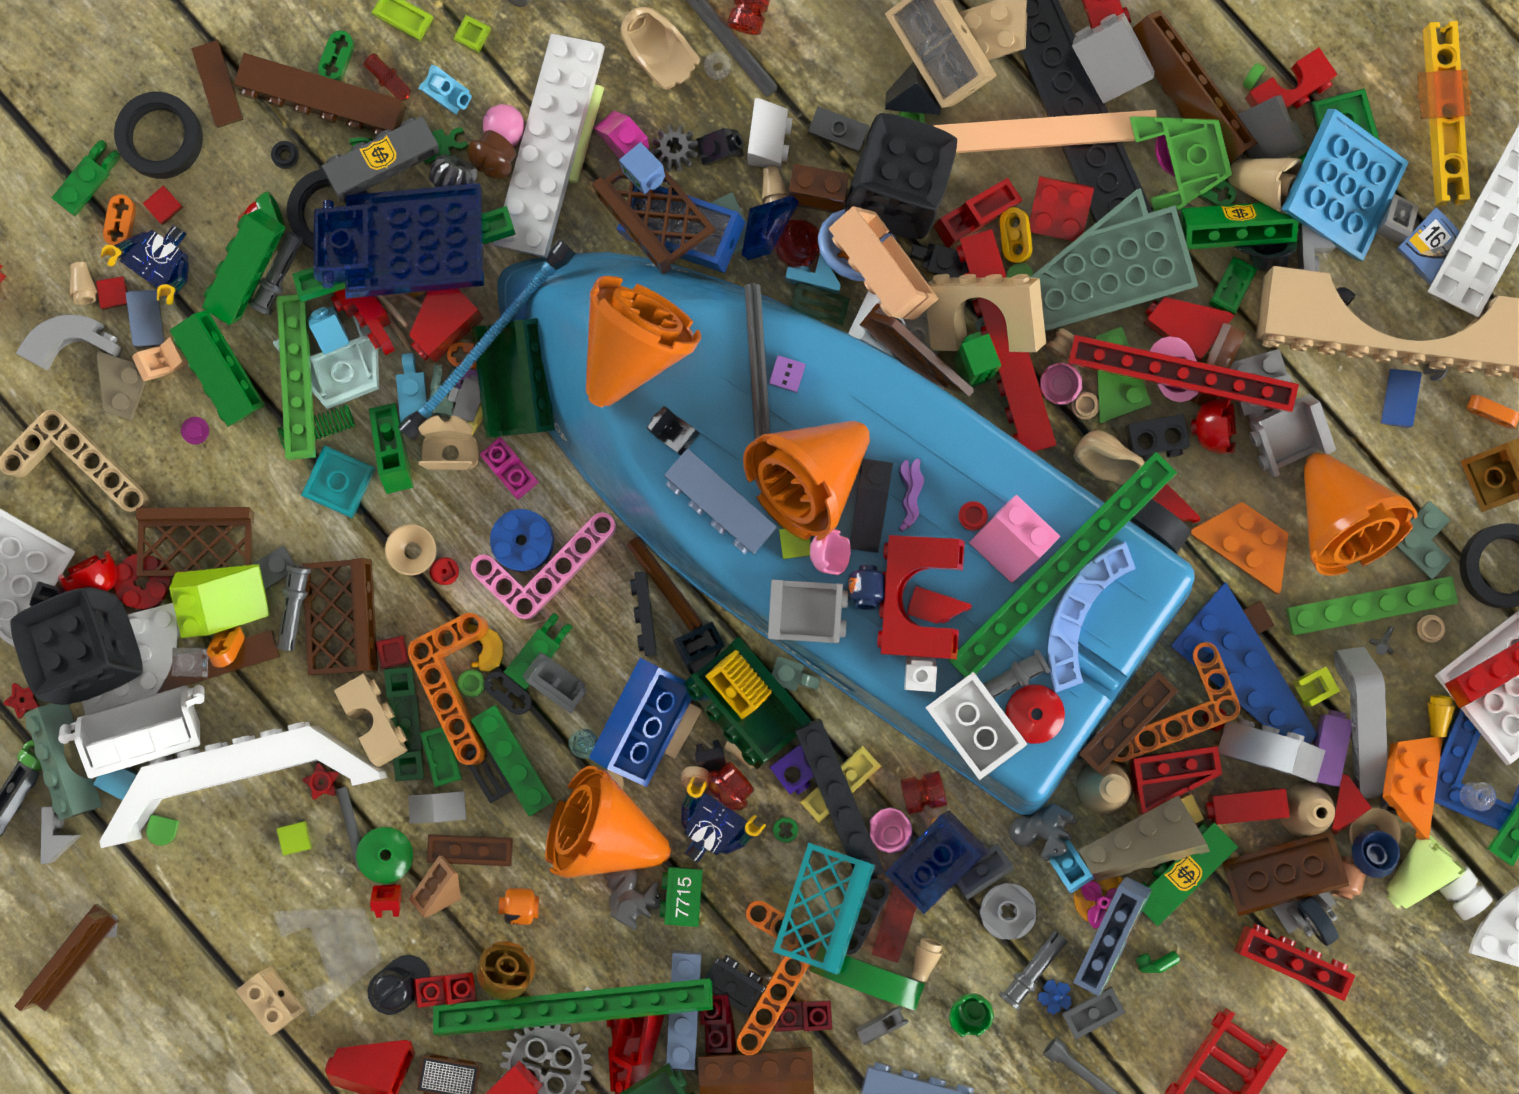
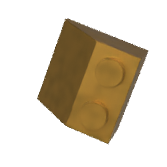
M1519 438L1460 461L1481 512L1519 499Z

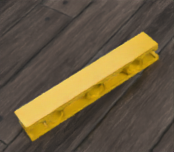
M1450 21L1445 27L1440 28L1441 34H1445V44L1442 45L1438 44L1436 28H1440V22H1430L1423 29L1435 206H1444L1450 201V195H1447V184L1452 182L1455 184L1457 195L1455 205H1463L1470 200L1458 21ZM1438 54L1444 55L1447 58V65L1441 64L1438 61ZM1442 108L1450 111L1451 119H1446L1442 116ZM1445 163H1451L1455 167V174H1450L1446 171Z

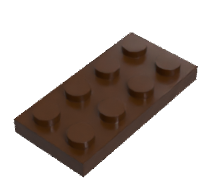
M1332 830L1227 859L1222 863L1238 916L1349 886Z

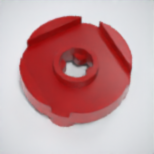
M134 554L124 559L117 566V580L114 589L118 598L126 606L147 610L157 607L166 599L165 597L172 583V577H149L150 582L146 583L145 589L137 586V554ZM149 555L145 559L144 571L155 570L163 561Z

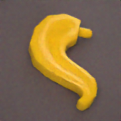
M468 624V631L471 634L477 631L478 625ZM488 628L486 636L479 640L483 645L482 652L478 656L479 662L471 663V667H479V671L491 672L500 666L504 656V646L499 634Z

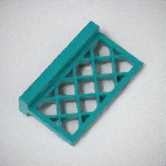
M808 843L773 952L828 972L839 974L875 865ZM813 850L823 853L829 864L815 872L810 864ZM829 856L838 858L839 860L832 863ZM843 861L855 864L852 875L841 881L834 866ZM808 868L811 874L805 876ZM831 868L838 883L823 890L816 875ZM813 877L820 892L805 899L801 891L802 883ZM849 882L847 890H845L843 884ZM840 886L845 896L843 903L832 908L825 893ZM799 895L802 901L796 904ZM822 895L829 910L814 917L807 902ZM804 904L811 919L796 926L792 918L793 910ZM840 909V912H839V915H838V918H837L836 915H835V913H834V911ZM831 914L835 922L834 930L823 936L816 920ZM790 922L793 928L787 931ZM813 922L820 938L805 945L799 929ZM795 932L802 947L792 952L782 949L784 937ZM831 936V939H830V942H829V945H828L825 939ZM822 941L826 949L823 962L812 959L807 948ZM804 950L807 957L797 953Z

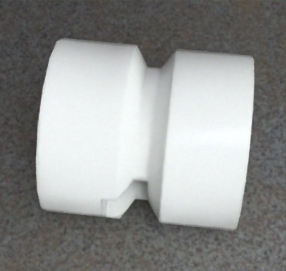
M1466 866L1463 867L1466 871L1463 875L1439 889L1447 901H1454L1453 909L1462 920H1468L1476 916L1489 906L1493 900L1483 886L1476 885L1478 879L1469 867Z

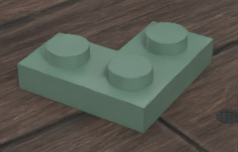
M1428 501L1417 512V518L1414 519L1412 517L1410 519L1413 525L1412 530L1395 546L1429 580H1433L1452 560L1432 541L1448 524L1450 519L1431 501Z

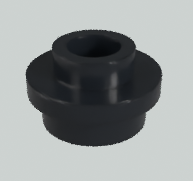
M280 141L272 148L271 159L277 167L289 169L298 162L299 151L292 142ZM285 151L290 152V157L287 160L281 159V154Z

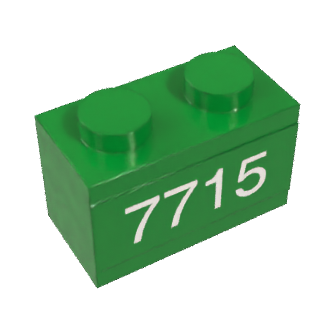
M669 866L668 872H663L662 889H667L666 901L661 900L659 917L665 918L664 925L699 926L703 868Z

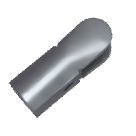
M897 1006L855 1028L863 1045L906 1025L909 1021L904 1019L900 1011L902 1007ZM890 1016L894 1025L887 1028L883 1019Z

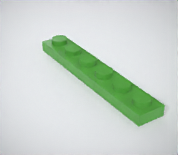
M298 294L277 296L285 458L287 460L315 458L307 301L301 302Z
M1453 576L1290 607L1286 608L1291 635L1293 636L1458 604Z

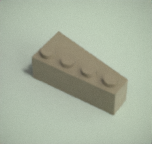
M1179 795L1079 849L1096 882L1132 873L1134 870L1145 867H1155L1160 863L1171 860H1181L1186 858V856L1210 852L1206 841Z

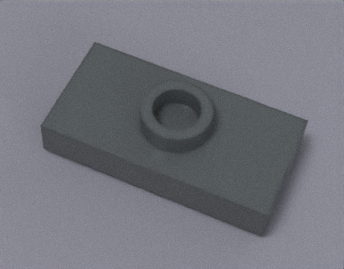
M818 106L808 134L860 153L869 125Z

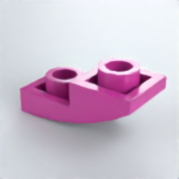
M499 437L479 454L517 500L539 483L502 437Z

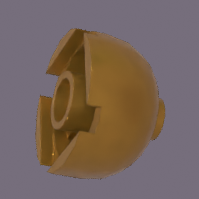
M510 941L493 943L492 947L482 952L479 959L477 978L480 986L488 995L499 1000H510L522 995L534 977L535 964L532 956L528 957L523 952L524 948L519 944Z

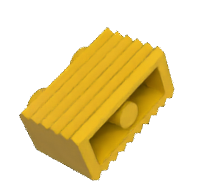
M737 650L722 659L705 676L741 719L755 711L771 694L768 685H764L761 677L757 676V672H753V668H750V664L746 662L742 655H739Z

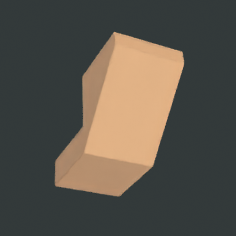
M173 336L169 337L158 347L139 351L132 356L143 381L166 376L188 365L183 352L175 345Z

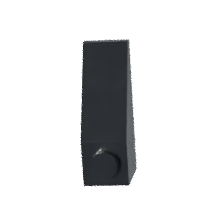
M863 459L850 549L873 553L879 552L893 463Z

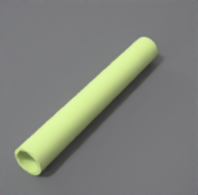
M596 84L568 182L578 183L603 95L604 87Z

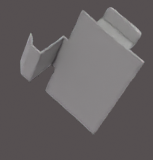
M471 375L470 379L464 378L461 389L451 388L452 390L447 399L456 402L452 415L466 422L474 421L481 401L478 377Z

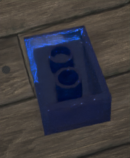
M949 810L941 814L884 874L923 914H926L989 850Z

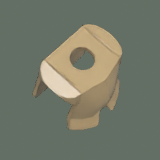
M436 415L419 426L418 429L425 438L421 447L422 461H418V465L429 471H470L475 468L479 461L480 449L477 440L472 436V426L468 422L454 415L450 421L445 422ZM447 446H455L458 449L459 454L454 461H447L443 458V450Z

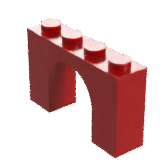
M889 535V542H885L883 551L884 559L887 560V571L883 572L886 582L885 599L883 603H880L879 608L880 618L883 619L882 631L878 632L877 645L878 648H881V654L957 660L959 630L922 627L916 624L905 611L903 594L909 580L921 571L928 569L963 571L965 541L953 538Z

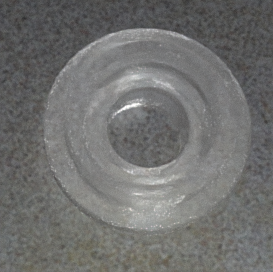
M722 52L711 53L704 62L705 73L714 80L726 78L731 71L730 58ZM717 62L723 65L720 71L713 69V65Z

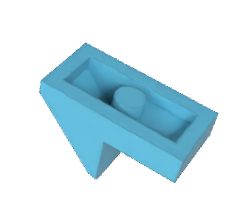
M821 253L815 273L810 272L811 269L802 265H794V268H787L785 282L839 295L841 285Z
M1062 839L1067 845L1068 851L1062 856L1051 857L1049 861L1071 894L1093 880L1094 877L1070 840Z

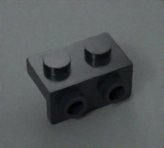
M718 955L703 979L710 978L713 994L728 995L730 1005L748 1015L760 995L766 989V985L762 983L764 978L752 970L746 973L739 969L740 963L732 957L725 955L722 958Z

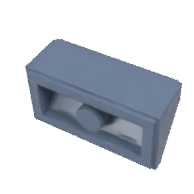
M157 290L126 292L133 346L137 349L160 346L165 340L159 300H157Z

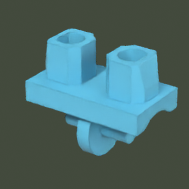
M432 64L427 78L418 88L456 115L459 109H466L472 98L467 88Z

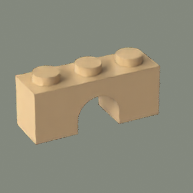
M362 674L334 690L346 715L355 720L365 714L373 716L371 730L359 737L371 763L379 768L408 751L404 744L407 738L400 726L395 727L391 719L395 715L387 702L383 704L379 696L382 690L375 679L370 680L366 675Z

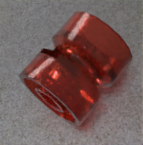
M733 0L736 7L731 9L727 25L741 33L760 35L765 22V17L762 14L768 11L770 0Z
M939 771L923 774L922 779L914 776L900 780L908 815L924 812L927 806L931 809L947 806Z

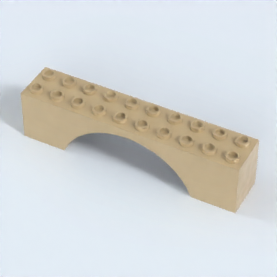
M1273 266L1263 275L1255 341L1263 342L1262 346L1279 348V345L1282 344L1289 345L1290 350L1303 352L1307 351V348L1318 349V353L1323 355H1335V352L1346 353L1345 357L1362 359L1363 355L1372 356L1373 361L1386 363L1390 362V359L1401 360V364L1406 366H1418V363L1429 364L1430 369L1445 370L1446 366L1457 368L1456 371L1459 373L1470 374L1474 373V370L1485 371L1484 375L1489 377H1501L1502 374L1512 375V379L1519 380V298L1497 296L1486 303L1478 318L1475 317L1462 331L1454 335L1426 341L1405 340L1383 334L1355 316L1340 298L1333 285L1330 273Z

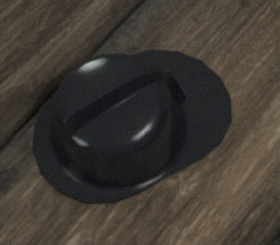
M1296 242L1234 247L1249 254L1254 268L1268 272L1273 266L1287 268L1289 255L1296 251L1297 244Z
M413 955L400 956L389 963L369 983L367 992L372 1007L386 1015L397 1014L405 1010L415 1001L413 979L430 977V970L427 964L419 957Z

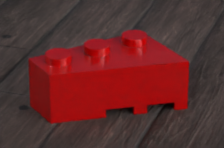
M1206 746L1141 756L1129 760L1137 813L1139 815H1143L1170 799L1191 791L1222 775L1218 746Z

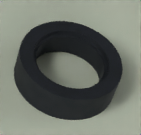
M147 92L134 97L122 108L114 127L115 144L122 158L137 172L150 178L167 179L182 174L193 165L202 148L203 133L197 116L180 98L166 92ZM156 110H166L176 114L184 126V140L180 149L173 156L161 161H152L141 157L133 143V133L138 121L144 115Z
M323 169L315 170L301 178L289 195L287 202L289 225L293 233L298 234L304 239L302 243L317 253L341 255L350 252L356 248L373 225L374 208L372 200L366 190L353 196L357 205V215L351 228L344 234L333 238L320 237L309 230L305 222L304 211L306 203L316 191L331 186Z
M1153 499L1130 520L1176 554L1191 534V530L1183 521Z
M1504 523L1484 528L1475 533L1462 550L1459 565L1462 582L1472 597L1486 606L1493 608L1518 607L1519 589L1507 594L1490 588L1481 576L1479 561L1486 546L1496 539H1508L1519 544V525Z

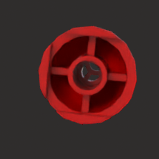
M1219 398L1208 401L1198 410L1197 418L1191 420L1192 436H1197L1200 445L1211 453L1230 454L1235 452L1236 442H1231V437H1233V434H1236V416L1234 405L1230 404L1231 400Z
M103 552L104 558L98 559L97 555H94L67 569L70 575L65 578L63 574H60L58 579L65 591L93 587L108 592L117 580V566L110 552Z

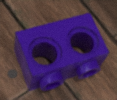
M800 744L770 766V769L789 794L795 791L799 795L811 786L808 781L813 778V774ZM791 766L797 767L801 772L800 779L794 783L788 782L784 777L785 770Z

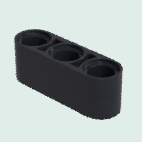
M873 877L870 879L861 908L868 909L871 916L865 923L856 922L853 934L857 936V943L852 948H848L846 954H854L860 950L888 899L889 887L882 878ZM873 883H880L884 887V893L879 898H873L868 893V889Z

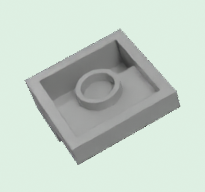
M1280 349L1235 361L1230 367L1233 370L1292 382L1290 374L1286 372ZM1235 401L1240 418L1248 416L1250 421L1264 415L1265 411L1271 410L1270 408Z

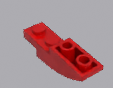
M319 262L316 265L324 264V262ZM358 284L332 292L334 296L330 297L338 312L344 310L348 318L355 316L361 328L368 327L371 333L367 337L375 350L381 348L385 356L395 351L390 338L383 329L391 323L382 305L366 287Z

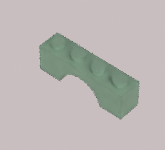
M52 703L25 713L26 728L31 733L35 745V755L40 761L44 773L43 779L49 788L52 797V807L59 821L102 807L96 786L93 785L94 780L77 775L69 767L64 755V744L59 742L58 739L60 727L64 724L74 723L69 704L59 705Z

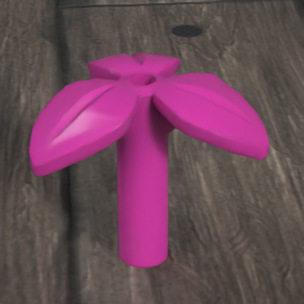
M1091 880L1081 887V893L1085 900L1096 901V905L1088 909V920L1092 928L1097 929L1100 927L1107 912L1106 908L1109 907L1117 888H1111L1105 896H1102L1101 885Z

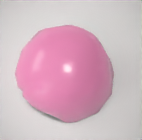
M499 104L486 111V115L483 117L484 133L487 130L495 131L506 138L513 147H516L521 142L524 134V120L521 113L512 105Z
M1059 362L1048 366L1044 370L1040 378V390L1045 399L1060 405L1068 404L1075 400L1081 392L1082 377L1074 366Z
M834 529L824 539L817 541L816 537L818 536H815L811 542L810 559L818 571L832 575H839L845 572L849 564L851 550L849 539L839 535L841 531Z
M886 808L880 810L872 817L870 821V838L880 851L890 854L900 852L910 843L912 826L910 820L902 811Z

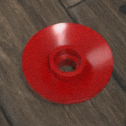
M1035 684L1018 689L1010 697L1005 715L1027 743L1039 744L1051 740L1059 733L1064 723L1065 710L1060 697L1052 689ZM1035 708H1038L1042 713L1041 718L1038 720H1034L1031 716V712Z

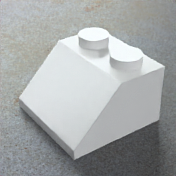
M755 98L748 146V165L765 168L768 166H778L781 169L782 161L787 162L789 145H784L785 134L791 135L793 118H788L787 108Z

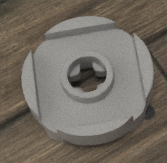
M1004 882L995 885L985 893L981 900L979 914L982 924L989 933L999 939L1011 940L1023 937L1032 929L1036 921L1034 898L1025 888L1018 884ZM1004 904L1006 906L1010 904L1015 906L1013 908L1015 913L1013 918L1009 916L1005 919L1002 918L1003 911L1001 907Z

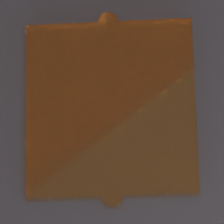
M1467 70L1417 73L1418 94L1416 98L1419 99L1421 119L1471 115L1469 95L1472 92L1468 88Z

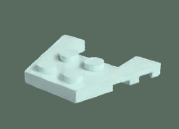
M353 316L360 335L359 338L349 341V344L325 355L321 352L310 357L312 392L326 409L379 389L378 349L375 350L367 337L371 333L368 327L361 328L355 316ZM279 340L273 341L274 346L280 352Z

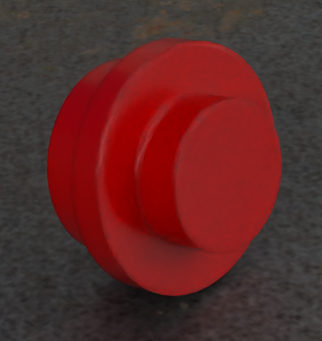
M970 501L960 508L958 519L965 529L976 531L986 524L988 512L980 502Z

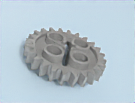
M562 1024L555 1025V1027L551 1025L534 1027V1029L529 1027L523 1028L524 1035L519 1031L514 1033L517 1042L513 1040L507 1041L506 1044L512 1050L502 1052V1055L508 1058V1061L502 1062L500 1067L509 1071L520 1060L526 1068L534 1070L536 1078L542 1083L543 1086L537 1092L538 1094H578L576 1090L583 1092L586 1090V1086L582 1081H590L591 1076L585 1073V1071L592 1069L593 1065L586 1063L585 1060L590 1058L592 1053H583V1049L588 1043H578L577 1040L581 1033L578 1032L572 1036L570 1034L572 1025H569L565 1030L561 1029ZM533 1041L541 1042L545 1048L544 1053L540 1055L533 1054L530 1050V1043ZM567 1049L572 1055V1060L568 1063L560 1062L557 1058V1051ZM528 1057L539 1063H543L545 1059L550 1060V1066L568 1069L571 1071V1074L568 1075L553 1068H550L548 1072H544L542 1065L524 1062L522 1058ZM551 1077L561 1078L564 1087L561 1090H553L549 1086V1079Z

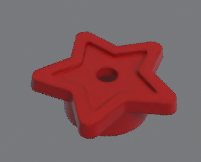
M17 683L12 684V695L3 703L14 708L19 719H22L27 711L40 707L29 687L24 689ZM21 697L25 699L23 703L20 702Z
M317 763L314 773L303 778L302 781L310 786L312 799L315 800L323 793L331 796L336 795L333 783L339 774L338 772H326L322 765ZM321 779L324 780L323 785L319 784Z

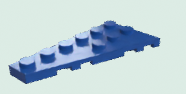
M1223 582L1169 646L1197 669L1193 659L1194 648L1200 642L1207 641L1213 643L1219 651L1239 700L1240 707L1262 726L1266 725L1279 729V735L1287 736L1288 732L1304 736V742L1310 744L1318 734L1226 582ZM1202 647L1199 649L1197 656L1202 662H1210L1214 658V652L1210 647ZM1214 673L1208 678L1218 688H1221L1225 683V678L1219 673Z

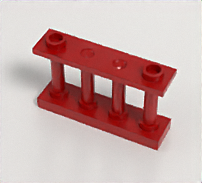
M1225 1008L1223 1012L1219 1011L1211 1022L1213 1028L1176 1083L1172 1082L1164 1094H1186L1184 1091L1193 1078L1216 1094H1259L1288 1049L1274 1040L1270 1044L1262 1043L1231 1022L1235 1013ZM1224 1031L1259 1054L1260 1060L1254 1068H1248L1216 1046ZM1208 1055H1211L1243 1077L1244 1084L1239 1092L1237 1090L1233 1092L1200 1069Z

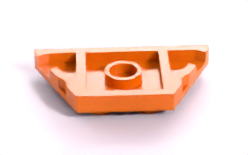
M1244 502L1191 529L1190 535L1276 595L1280 593L1289 533Z
M1442 737L1391 743L1389 748L1382 797L1396 810L1397 815L1404 823H1411L1417 831L1415 837L1420 841L1429 839Z

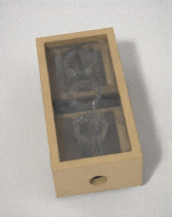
M902 0L885 13L942 108L955 106L997 76L951 0Z

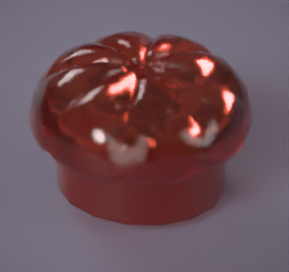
M794 219L782 222L776 229L773 237V245L779 259L793 268L810 265L820 251L818 244L819 230L806 220Z
M729 761L719 772L711 771L707 777L709 790L716 798H719V801L724 806L735 811L747 808L748 801L746 799L755 790L748 779L732 762Z

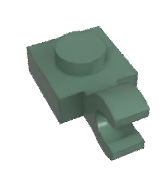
M779 656L777 657L772 675L783 688L796 692L798 684L817 690L821 680L802 673L805 665Z

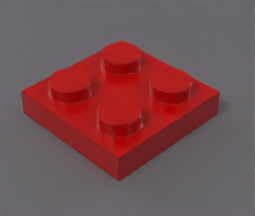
M1039 176L1030 216L1031 232L1075 241L1084 233L1094 187Z

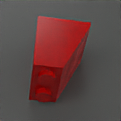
M441 269L435 273L409 334L414 340L411 346L425 361L431 358L434 363L448 352L451 345L458 343L472 330V327L477 326L484 319L479 310Z

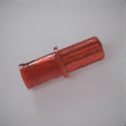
M376 53L369 55L364 61L363 66L379 80L378 84L381 87L385 86L398 99L404 101L409 98L412 91L396 75L397 71L394 68L390 69Z

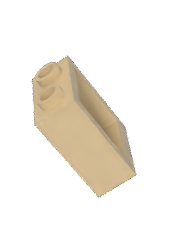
M272 966L258 972L236 990L270 1036L283 1029L306 1011ZM279 990L284 991L283 997L279 996Z

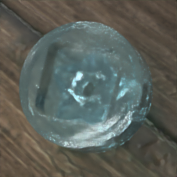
M579 729L569 739L570 750L579 758H587L590 756L598 738L589 729Z

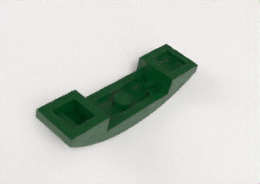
M413 667L384 669L386 695L389 698V706L395 715L391 719L395 727H401L407 738L404 744L408 751L393 759L395 782L424 779L423 744L420 736L422 732Z

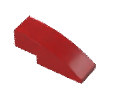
M1006 178L939 218L933 227L945 246L950 248L959 243L961 238L977 232L999 218L1003 212L1017 206L1023 200L1009 178Z

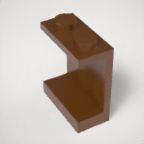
M794 164L789 186L788 205L830 213L843 210L849 174Z

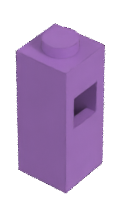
M1329 710L1328 715L1319 714L1316 729L1318 735L1314 739L1313 746L1325 750V755L1317 783L1340 787L1351 734V720L1345 719L1346 713Z

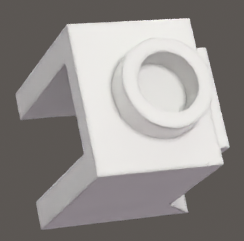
M906 656L904 689L935 692L936 658Z

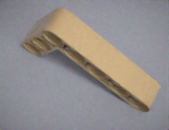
M56 410L44 411L0 456L1 471L7 475L21 478L29 474L57 445L122 509L136 514V508L149 507L150 499L148 494L66 415ZM58 417L60 424L57 429L51 431L49 423L51 419ZM74 436H78L80 440L79 446L71 450L69 441ZM38 437L40 445L36 450L32 451L30 449V442L33 438ZM98 455L99 465L95 469H91L89 467V460L92 456ZM18 457L20 459V466L17 470L12 471L10 463L12 459ZM117 474L120 479L119 484L115 488H111L109 486V479L112 475ZM137 493L140 498L139 503L131 508L128 502L129 497Z

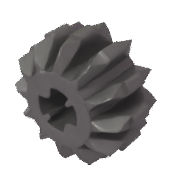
M668 125L667 134L660 129L658 135L661 139H652V145L657 148H654L651 153L655 157H659L658 160L662 164L667 162L665 167L667 172L671 171L672 165H676L677 172H681L682 163L689 168L692 166L689 158H697V152L692 149L698 147V142L691 140L693 137L692 131H688L683 135L684 126L679 125L677 132L673 131L672 125ZM674 143L679 144V149L681 150L680 152L676 150L675 154L670 152L669 147L670 145L673 147Z
M448 154L439 155L433 161L429 180L436 188H440L443 192H448L451 195L464 196L470 194L477 178V169L471 163L464 161L463 158L460 159L455 155L450 156Z

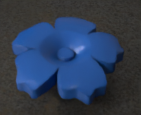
M1053 979L1047 980L1043 986L1046 992L1038 993V1001L1043 1006L1047 1005V1012L1053 1015L1056 1012H1060V1006L1069 1009V1006L1072 1005L1071 997L1066 995L1071 990L1068 983L1058 982L1056 986Z

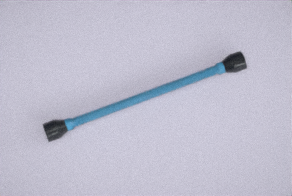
M559 239L553 245L546 261L541 266L539 274L537 273L534 279L527 284V287L524 288L525 290H522L523 293H520L517 296L518 298H515V301H513V304L511 303L508 306L506 312H503L501 317L498 318L499 320H496L497 323H494L491 326L492 328L489 329L490 331L484 334L485 336L473 347V350L470 351L471 353L466 355V358L463 359L464 361H461L459 366L456 367L457 369H454V372L449 375L450 377H447L445 383H442L438 391H435L433 396H431V399L401 422L398 428L413 441L417 440L421 435L418 429L419 426L432 416L433 410L438 406L437 404L442 402V399L445 398L444 396L449 394V391L452 390L451 388H454V385L461 380L463 374L465 375L468 372L470 366H473L475 361L478 360L477 358H480L482 353L485 352L486 347L492 344L491 342L496 339L498 333L500 334L503 331V328L513 319L512 317H515L517 312L520 311L519 309H522L524 303L526 304L531 295H534L536 290L539 289L538 287H541L543 282L546 281L545 279H548L547 276L553 275L556 270L567 265L576 255L563 241Z

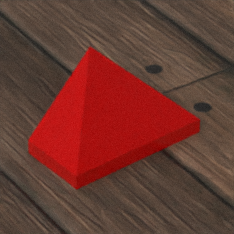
M1342 774L1332 832L1334 835H1338L1371 809V806L1351 778L1345 774Z

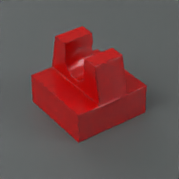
M401 884L373 886L370 907L371 911H374L376 918H382L383 911L392 910L393 917H399L402 898Z

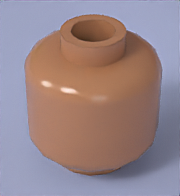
M1342 856L1341 860L1349 886L1332 890L1330 894L1352 900L1353 896H1358L1362 893L1366 874L1357 868L1353 858Z

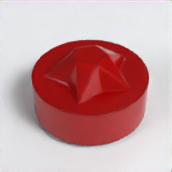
M441 557L434 560L430 566L429 574L436 584L450 585L458 578L459 567L453 559Z

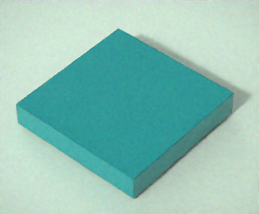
M324 445L301 496L353 519L376 468Z

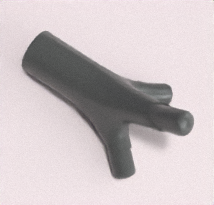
M1393 626L1388 627L1382 638L1369 640L1370 644L1377 646L1376 651L1380 655H1384L1386 652L1389 654L1394 653V650L1390 647V637L1394 630Z

